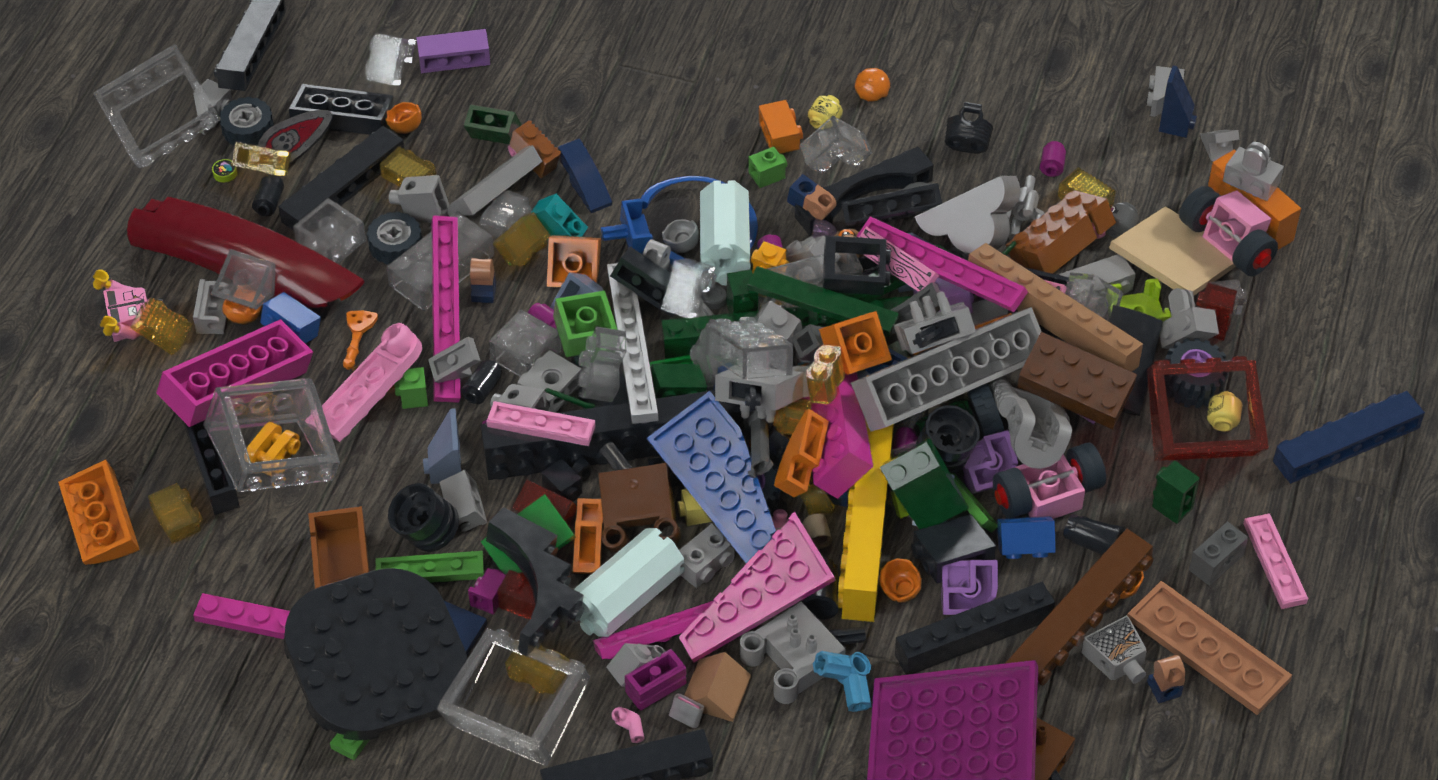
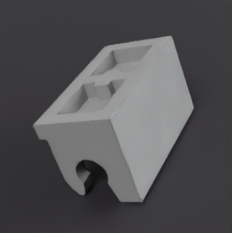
M200 279L193 315L197 334H224L227 317L223 314L222 307L226 296L230 298L231 295L230 291L216 290V288L224 289V282Z
M466 470L439 482L443 498L457 510L459 525L463 522H468L460 526L461 531H468L476 526L487 523L477 483Z

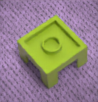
M1158 278L1146 280L1144 292L1120 296L1122 285H1109L1106 305L1110 316L1113 305L1142 312L1161 321L1171 318L1169 308H1165L1163 313L1159 302L1161 286Z

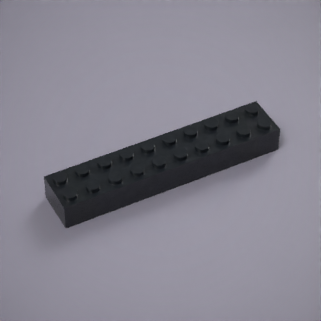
M715 390L710 391L715 397ZM707 392L656 399L658 421L632 424L629 403L560 413L595 420V429L589 446L487 427V423L481 424L488 480H502L508 477L541 473L560 459H563L570 467L582 457L590 465L608 464L609 462L602 455L600 449L609 442H613L627 461L643 457L660 456L648 442L647 437ZM719 401L740 427L744 436V424L740 405Z

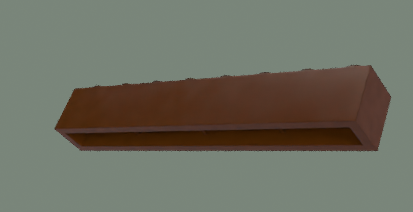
M1126 529L1006 663L1035 660L1038 665V686L1045 685L1052 675V670L1057 665L1062 666L1065 663L1070 650L1074 646L1079 647L1082 644L1087 631L1091 627L1095 628L1099 625L1104 612L1108 608L1112 609L1116 606L1121 593L1125 589L1130 590L1133 587L1138 574L1149 569L1154 560L1152 558L1153 546L1129 529Z

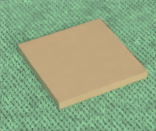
M1166 206L1112 240L1109 246L1112 251L1151 276L1158 278L1159 281L1170 288L1193 291V296L1236 267L1232 260L1202 237L1204 231L1195 232L1180 220L1179 214Z

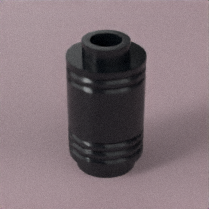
M267 174L261 179L252 203V208L257 214L272 216L275 213L284 190V183L281 177L276 174Z
M482 361L462 387V393L468 402L473 404L483 403L500 380L502 369L495 361Z

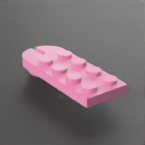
M396 323L384 331L381 337L382 342L308 420L312 427L339 442L350 434L354 426L402 378L403 374L419 357L422 351V343L407 325Z

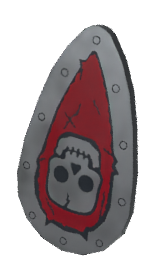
M328 110L309 111L270 127L259 141V158L266 166L273 169L291 165L323 137L333 121V114Z

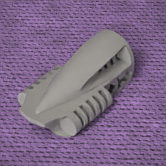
M1006 376L992 380L989 383L990 391L997 409L1008 421L1011 446L1019 460L1026 466L1037 469L1052 466L1059 461L1067 448L1072 433L1070 419L1065 409L1028 391L1012 387Z

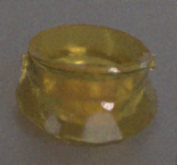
M811 476L807 492L800 494L802 501L806 505L808 516L812 514L834 513L835 505L824 490L814 485L813 477Z

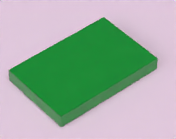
M545 494L517 514L558 535L556 542L558 550L576 538ZM486 538L480 541L501 572L507 575V580L511 585L524 576L517 564L503 551L488 543Z

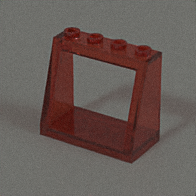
M1246 356L1232 357L1231 361H1222L1218 357L1208 358L1206 362L1196 363V359L1180 360V364H1170V360H1158L1147 369L1154 461L1258 456L1268 450V438L1255 360H1247ZM1245 371L1251 439L1173 443L1164 375Z

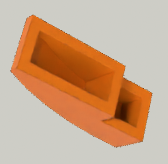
M810 409L804 412L781 459L774 482L775 487L792 497L807 492L812 469L820 464L829 423L827 419Z
M578 498L573 573L592 574L601 567L603 545L601 533L604 529L601 499Z

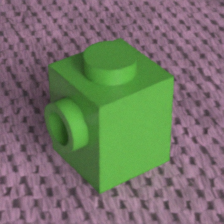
M775 147L749 156V174L759 188L785 179L787 161L784 155L779 154Z
M424 367L408 369L402 378L394 384L396 396H401L402 408L428 406Z

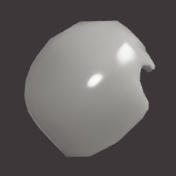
M674 220L662 232V237L665 245L671 247V251L685 253L694 249L698 244L699 230L693 220Z

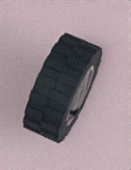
M241 97L237 100H232L220 112L219 120L222 134L225 140L233 146L236 145L241 148L258 146L262 135L270 127L274 126L269 105L267 106L266 102L261 101L259 98Z
M389 212L378 216L368 227L369 251H371V255L377 261L387 265L405 264L407 261L413 260L420 253V248H422L420 224L409 214Z
M986 383L967 391L982 437L1003 432L1002 420L988 384Z

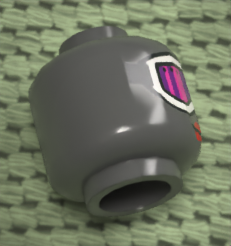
M1128 202L1113 204L1111 211L1116 223L1106 232L1109 236L1117 238L1139 223L1137 209Z

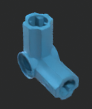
M820 651L816 654L815 661L813 662L814 673H818L822 677L837 679L844 685L849 711L858 712L872 707L866 675L871 670V665L863 653L855 652L849 656Z

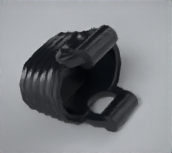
M964 102L959 115L948 118L945 144L949 148L960 152L974 154L986 152L993 126L986 119H983L982 104ZM964 113L978 114V118L975 121L966 120Z

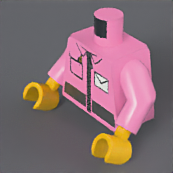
M97 270L93 275L95 279L93 287L97 290L104 287L106 289L103 292L108 316L103 317L100 326L104 327L103 333L106 336H113L114 342L126 338L136 339L144 332L153 328L150 315L165 313L162 298L147 301L144 288L126 286L112 279L108 281L109 275L104 270Z

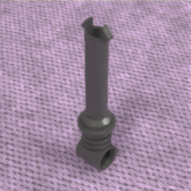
M757 407L755 411H749V418H743L744 427L750 432L751 470L748 471V474L752 478L768 472L773 466V462L769 458V430L775 421L768 423L766 417L764 419L758 418Z

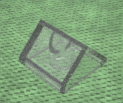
M230 249L211 295L257 310L275 294L276 264Z

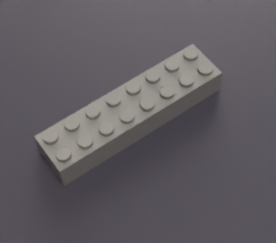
M1032 307L976 329L975 333L940 344L851 382L870 432L888 427L1022 368L1041 333Z

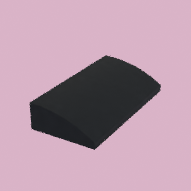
M302 84L289 108V115L292 118L309 111L328 110L334 116L328 128L329 130L370 135L382 126L386 127V112L391 110L394 98L393 95Z
M1113 305L1109 322L1143 343L1139 367L1132 371L1137 374L1135 385L1122 410L1124 413L1140 416L1163 321L1136 310Z

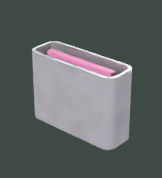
M676 694L669 716L692 728H697L704 706L682 694Z

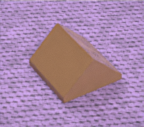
M726 652L702 658L697 663L684 696L704 706V714L733 722L751 679V674Z

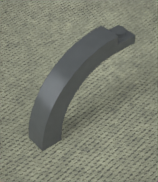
M931 282L911 298L891 309V311L899 313L896 324L913 319L909 305L912 301L918 302L923 317H925L926 313L922 298L928 295L937 313L940 310L937 293L941 292L938 285ZM809 324L791 338L801 360L820 362L828 357L819 329L824 327ZM894 328L890 337L885 336L887 346L898 341Z

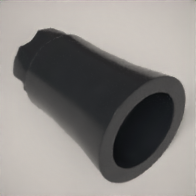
M1072 514L1067 521L1063 536L1074 544L1085 547L1102 556L1125 531V527Z
M829 558L823 559L836 581L802 600V603L814 616L822 620L830 619L838 613V566Z

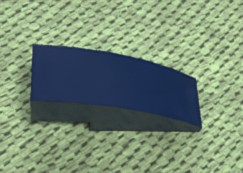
M580 138L558 146V151H561L559 161L569 174L571 185L589 212L594 213L612 206V200L602 177Z

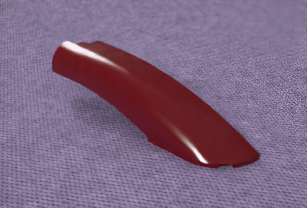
M167 197L164 201L151 199L143 210L134 208L127 224V237L131 246L167 254L194 263L231 279L266 299H272L285 292L307 308L326 307L327 302L335 301L338 298L342 301L350 297L365 283L364 279L348 269L277 232L235 215L173 197Z

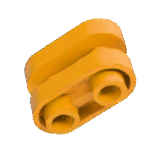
M268 422L248 445L244 454V462L253 467H258L261 464L263 472L274 476L284 469L291 455L298 452L301 445L299 435L290 430H285L282 433L280 425Z

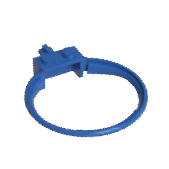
M682 176L654 184L644 192L641 199L622 201L621 225L601 227L602 240L626 238L628 248L632 247L643 255L647 243L653 239V236L649 232L642 210L648 207L650 201L658 192L680 182L700 181L712 183L713 181L720 180L704 176ZM749 202L751 250L757 237L758 222L755 211ZM671 251L669 259L670 265L674 269L702 273L700 262L688 260Z

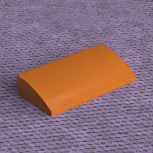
M107 460L58 482L80 555L85 565L114 560L140 550L115 471Z

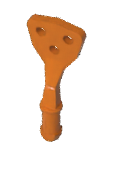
M361 310L346 313L347 326L352 332V341L347 348V354L343 360V366L347 370L352 369L355 365L356 356L359 354V342L363 333L372 328L378 320V314L375 312Z

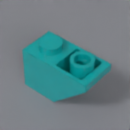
M557 194L539 200L528 215V218L536 227L548 236L582 237L588 229V226Z

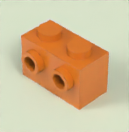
M782 100L759 105V124L769 148L775 147L779 154L799 150L800 139H803V132L801 126L796 125L794 109L789 108L787 101Z

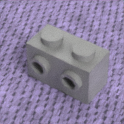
M712 523L679 550L684 558V563L680 566L684 567V572L681 576L696 589L704 582H709L719 569L727 567L734 559V548Z

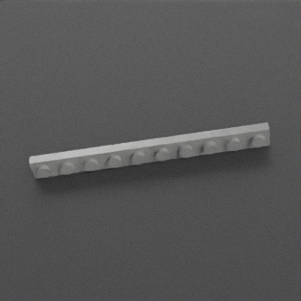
M618 263L607 264L632 424L658 421V410L638 296L610 277Z

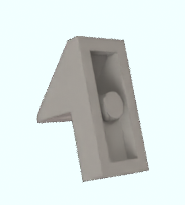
M1218 130L1200 133L1211 161H1215L1233 150L1232 141L1240 140L1238 130Z
M466 337L429 358L428 361L434 380L439 383L472 375L470 367L480 362V357L474 339Z

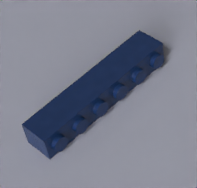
M1408 391L1398 395L1393 394L1386 400L1376 404L1371 403L1365 409L1358 412H1350L1334 422L1329 421L1318 429L1306 431L1292 440L1282 441L1276 447L1273 462L1291 484L1419 429L1425 412Z

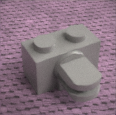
M1252 142L1247 149L1239 146L1226 164L1223 182L1268 201L1281 182L1284 166L1271 161L1269 149L1264 144Z
M1176 288L1171 291L1168 296L1171 318L1163 321L1160 331L1162 348H1173L1175 343L1178 341L1183 343V339L1188 338L1190 341H1193L1194 338H1200V341L1204 342L1219 334L1215 310L1195 307L1193 291Z

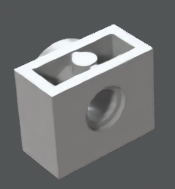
M549 350L543 357H539L536 360L534 366L527 373L520 376L517 385L544 389V391L545 388H550L572 396L583 385L582 369ZM545 392L551 412L556 413L558 409L568 403V401Z

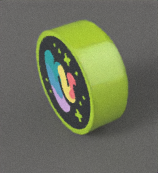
M222 159L215 162L212 166L213 176L219 182H230L237 176L236 164L232 160Z

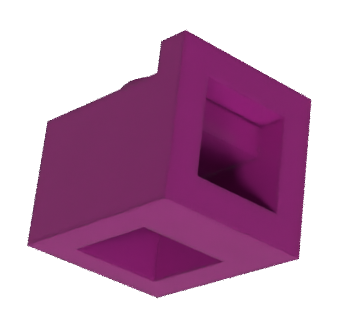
M487 568L484 575L478 577L474 587L470 586L468 590L470 606L494 615L509 591L507 575L498 569Z

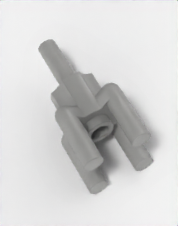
M1032 175L1026 177L1024 187L1020 188L1017 204L1006 213L1009 220L1011 211L1014 215L1008 237L1010 241L1020 232L1023 221L1035 220L1045 214L1037 208L1039 195L1036 190H1033L1035 177Z

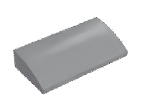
M527 146L457 198L449 205L447 214L449 216L474 215L539 165L542 160L534 146Z

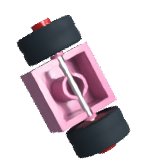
M1201 186L1194 190L1183 202L1179 211L1180 220L1195 232L1204 231L1202 237L1232 260L1233 264L1247 276L1258 275L1275 258L1278 251V243L1266 233L1271 218L1238 191L1221 196L1211 187Z
M1084 443L1068 449L1066 458L1063 454L1060 460L1052 466L1037 469L1022 464L998 472L993 476L995 498L1001 511L1007 518H1015L1026 513L1030 517L1051 516L1052 519L1081 510L1085 493L1102 488L1106 484V471L1103 460L1096 447L1091 443Z

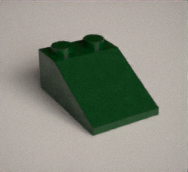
M931 438L891 458L880 466L893 492L919 530L940 524L969 509Z

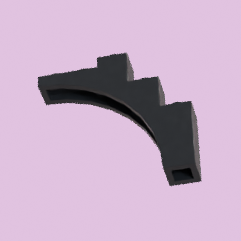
M503 507L489 521L486 541L503 551L517 564L527 578L533 592L535 609L531 619L520 632L518 652L528 656L535 648L538 649L542 645L549 632L553 633L558 626L567 629L574 621H579L584 612V607H582L584 595L568 587L571 581V577H569L570 564L555 557L558 552L556 547L558 535Z

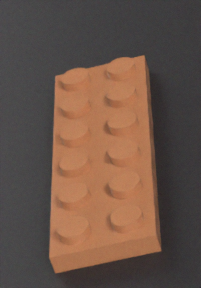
M1162 581L1127 614L1133 625L1174 655H1178L1182 661L1256 715L1291 681L1292 674Z

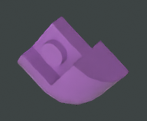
M1008 430L984 436L982 440L977 442L966 465L962 468L964 473L963 481L972 494L993 489V476L996 473L1018 465L1017 456L1011 446Z
M997 560L957 561L942 566L941 604L943 615H956L996 598L998 589Z

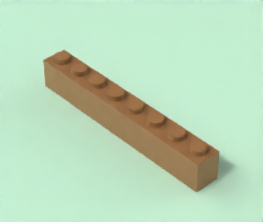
M984 243L969 254V262L1024 286L1028 293L1017 307V310L1021 311L1032 307L1038 324L1072 346L1131 372L1139 367L1143 343L987 243Z

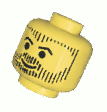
M832 95L817 97L808 111L810 124L820 131L833 129L843 113L839 100Z
M1227 391L1214 395L1209 401L1208 422L1218 431H1231L1239 425L1243 406L1241 400L1233 393Z

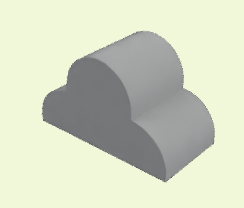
M999 176L915 216V219L920 228L930 235H948L952 244L963 252L971 253L984 243L997 250L1004 245L1009 237L1010 222L1006 213L1012 210L1019 200V181L1017 176Z

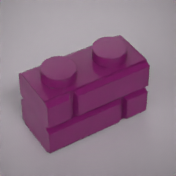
M669 649L661 654L660 657L652 659L625 675V692L641 711L685 685L686 667L674 651Z

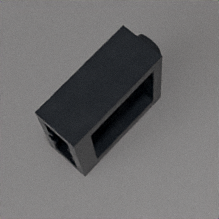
M826 235L823 258V288L837 293L883 296L884 287L890 284V271H886V264H890L891 250L886 249V239ZM835 253L878 255V277L835 274Z

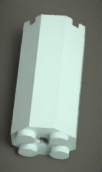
M735 180L728 181V184H721V181H713L700 191L701 272L714 282H719L725 286L727 285V273L749 270L751 267L749 191Z
M646 528L574 589L584 595L582 603L584 612L579 620L581 621L580 626L586 634L592 635L594 633L599 637H609L684 572V567H680L684 563L682 554L670 538L666 537L663 540L658 536L662 533L657 528Z

